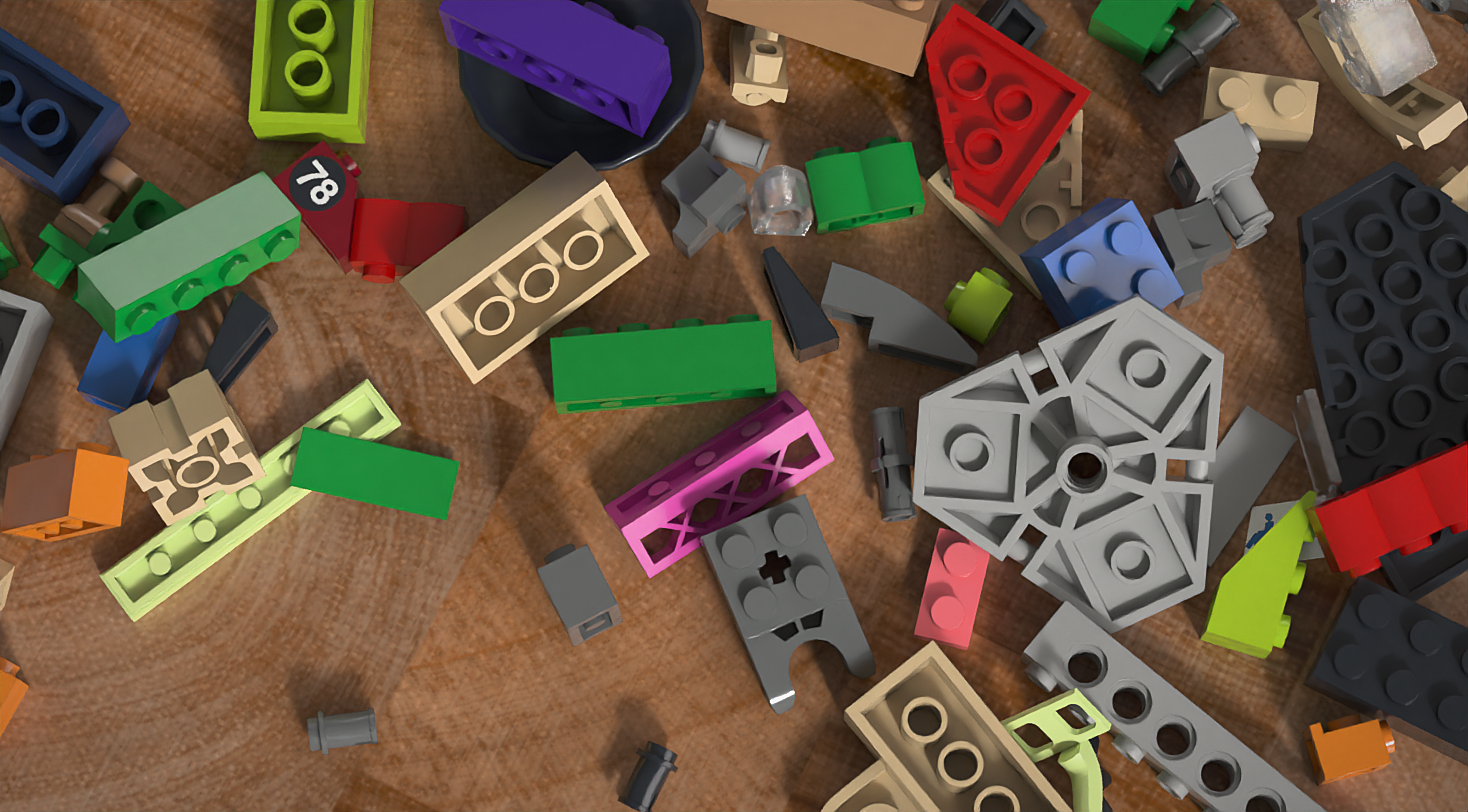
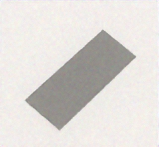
M1246 405L1216 449V461L1209 462L1207 479L1213 480L1214 484L1207 565L1209 567L1212 566L1298 439L1248 405Z

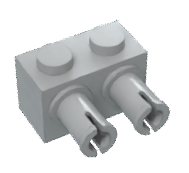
M1231 111L1175 139L1163 172L1183 208L1211 198L1216 211L1235 242L1236 249H1240L1264 236L1267 232L1264 225L1273 220L1274 215L1272 211H1269L1251 179L1259 160L1257 153L1261 151L1259 141L1250 125L1246 122L1240 125L1234 112Z

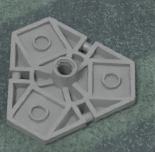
M1138 293L1038 340L1040 347L1023 355L1018 350L999 360L970 372V374L920 396L912 502L1003 562L1007 555L1023 565L1021 575L1063 603L1067 600L1109 634L1115 633L1205 591L1214 485L1213 480H1209L1207 477L1209 462L1216 461L1224 351ZM1050 367L1057 382L1038 390L1032 375ZM1082 452L1094 454L1101 463L1100 470L1091 478L1082 479L1074 476L1068 468L1069 461L1074 455ZM1167 459L1186 460L1185 476L1166 475ZM1028 524L1044 533L1036 547L1020 537Z

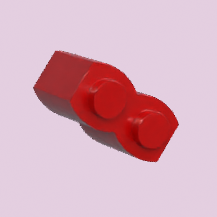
M359 198L356 201L349 262L355 272L362 273L363 280L381 284L393 283L395 276H406L468 230L469 215L464 206L435 202L410 203L392 199Z

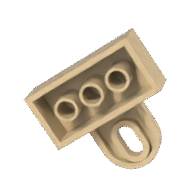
M933 640L844 710V721L877 761L830 798L821 810V812H1073Z

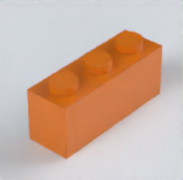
M79 442L76 443V448L73 450L54 449L52 456L32 455L30 456V462L9 467L0 532L53 542L121 526L130 459L109 455L110 447L106 445Z

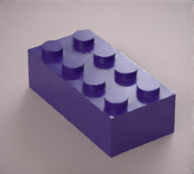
M443 0L438 9L450 45L640 137H643L672 82L669 48L663 45V38L648 28L635 26L631 30L615 22V17L611 12L592 2H585L584 6H581L571 0Z

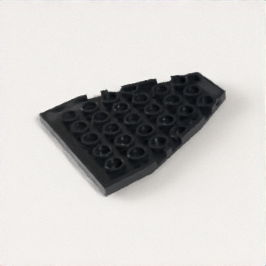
M1393 161L1297 217L1306 341L1340 494L1356 489L1375 479L1468 440V212L1452 203L1453 198L1437 187H1428L1420 182L1417 174L1397 161ZM1448 526L1430 534L1433 544L1420 551L1401 556L1397 548L1379 556L1382 566L1378 569L1391 591L1415 602L1468 570V530L1452 534Z

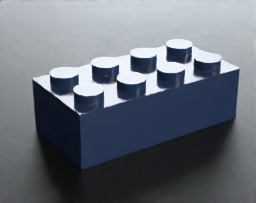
M0 27V166L62 207L71 205L81 194L131 123L118 103Z

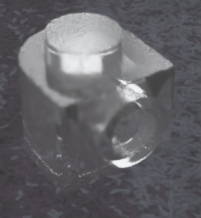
M786 165L773 166L755 180L747 196L753 234L805 236L814 215L807 177L802 171Z

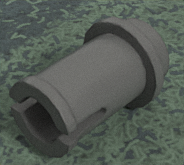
M374 708L324 716L322 710L317 711L318 717L307 718L311 751L322 750L323 756L329 755L328 749L370 743L378 744Z

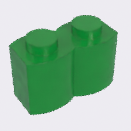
M892 136L882 137L868 142L866 149L860 152L845 153L843 147H830L815 152L813 160L805 162L804 178L817 235L838 233L869 224L888 223L923 214L925 200L912 142H898V139Z

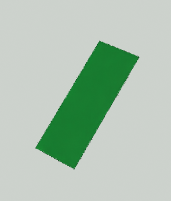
M303 427L290 486L447 521L460 461Z

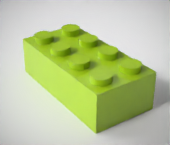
M257 0L248 119L257 140L321 142L324 140L331 143L365 144L374 0Z

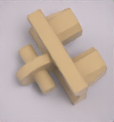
M746 23L744 27L732 25L729 35L731 96H734L740 103L752 106L766 103L771 98L775 102L785 103L788 93L785 36Z

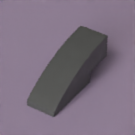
M832 262L821 301V310L829 319L871 329L868 351L962 376L976 370L979 355L957 331L930 308L899 288L868 273Z

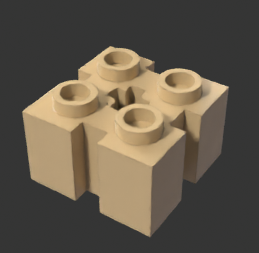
M208 369L183 379L167 389L171 398L155 406L150 404L148 400L132 405L126 411L107 420L122 458L130 459L128 471L143 492L147 491L152 505L167 526L207 507L205 497L221 489L228 496L267 476L245 426L232 406L228 405L223 392Z

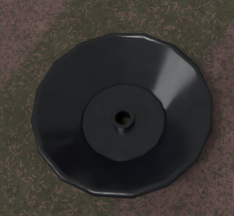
M571 0L581 6H584L585 2L600 5L614 15L615 22L631 30L635 26L648 28L661 36L664 40L663 45L669 48L672 82L643 137H640L457 48L460 89L480 128L518 160L550 170L575 151L598 172L615 170L656 150L689 114L705 68L701 20L690 0Z

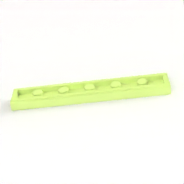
M365 379L262 455L259 459L267 476L228 496L221 489L205 497L207 507L170 526L164 527L99 575L131 620L137 621L311 492V490L290 486L303 427L378 443L401 426L399 419L370 381Z

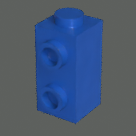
M173 313L158 321L149 331L140 335L133 334L116 344L102 330L77 387V391L87 402L118 414L126 411L134 404L145 401L180 323L179 319Z

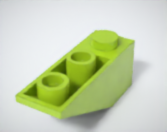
M1309 490L1221 578L1215 587L1200 640L1261 659H1265L1270 654L1273 646L1283 647L1289 630L1291 616L1282 613L1288 593L1298 595L1305 575L1307 564L1299 562L1298 558L1303 541L1313 543L1315 538V532L1305 510L1314 506L1317 492Z

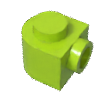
M982 267L980 272L976 271L968 284L960 280L944 304V308L950 311L947 323L985 346L992 339L1013 307L1014 294L1007 290L1010 286L1009 282L996 272Z

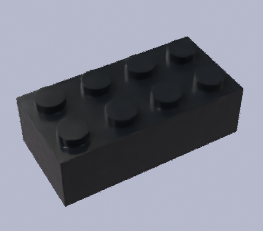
M1359 576L1349 587L1303 685L1373 720L1378 719V721L1385 719L1391 729L1468 766V628L1363 576Z

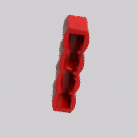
M1468 440L1305 510L1331 572L1347 570L1350 578H1355L1381 567L1382 564L1379 556L1398 548L1400 555L1406 556L1432 545L1430 534L1449 526L1452 534L1468 530Z

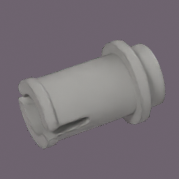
M721 118L720 123L710 119L700 145L713 158L717 156L760 173L771 140L727 126V120Z

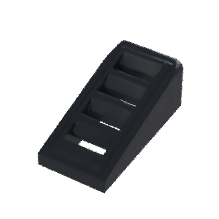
M772 246L764 249L761 254V267L796 361L799 360V363L837 350L840 341L837 330L775 247Z
M239 290L234 296L201 369V372L206 369L209 370L224 395L278 331V325L272 315Z

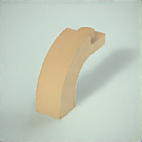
M1324 0L1297 20L1312 51L1336 87L1368 124L1403 151L1412 144L1426 150L1431 145L1446 139L1450 135L1451 130L1468 118L1460 100L1428 85L1401 61L1387 42L1367 2L1363 0Z

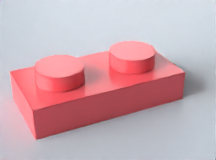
M943 528L938 530L913 638L929 642L933 640L937 644L967 651L990 553L959 532Z

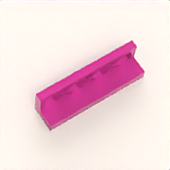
M787 389L603 508L613 525L628 543L646 575L651 578L700 547L699 539L702 536L740 521L835 459L808 409ZM806 434L815 451L797 463L783 461L788 444ZM753 467L766 469L761 486L750 493L736 491L743 473ZM706 497L720 499L713 517L705 522L690 521L696 503ZM659 527L673 529L669 545L654 555L649 556L640 539Z

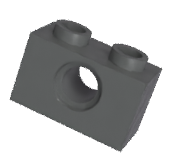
M568 544L556 549L544 558L546 565L537 569L538 575L574 647L623 622L618 602L588 544L578 549L575 548L574 544Z

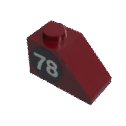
M322 140L274 177L272 181L301 213V222L346 275L353 269L349 261L356 201L359 198H363V193L356 178L362 172L343 148L334 153L327 143Z

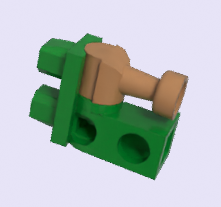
M110 156L99 170L100 176L105 181L83 204L76 203L62 208L52 225L48 223L40 233L39 237L46 245L40 251L31 270L58 290L74 268L78 269V265L187 209L148 180L145 182L124 163ZM122 194L134 197L115 223L107 219ZM77 290L75 294L71 297V299L81 308L88 312V310L79 301Z

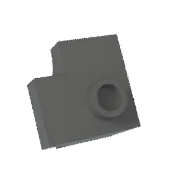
M701 145L661 182L663 197L680 215L676 227L672 230L674 245L688 259L696 254L719 231L723 235L731 232L747 213L743 209L747 205L746 182L731 167L726 168L720 164Z
M1211 198L1184 209L1174 210V208H1170L1153 215L1148 227L1184 292V295L1174 301L1178 310L1199 301L1204 290L1202 274L1206 270L1226 262L1233 249Z

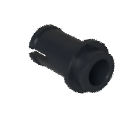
M648 740L644 750L637 749L636 754L640 758L622 795L617 800L638 812H652L651 810L670 771L676 773L678 769L674 765L678 757L676 753Z

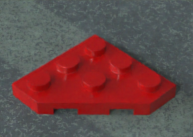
M954 3L924 46L923 53L953 197L1000 228L1089 99L1091 91Z

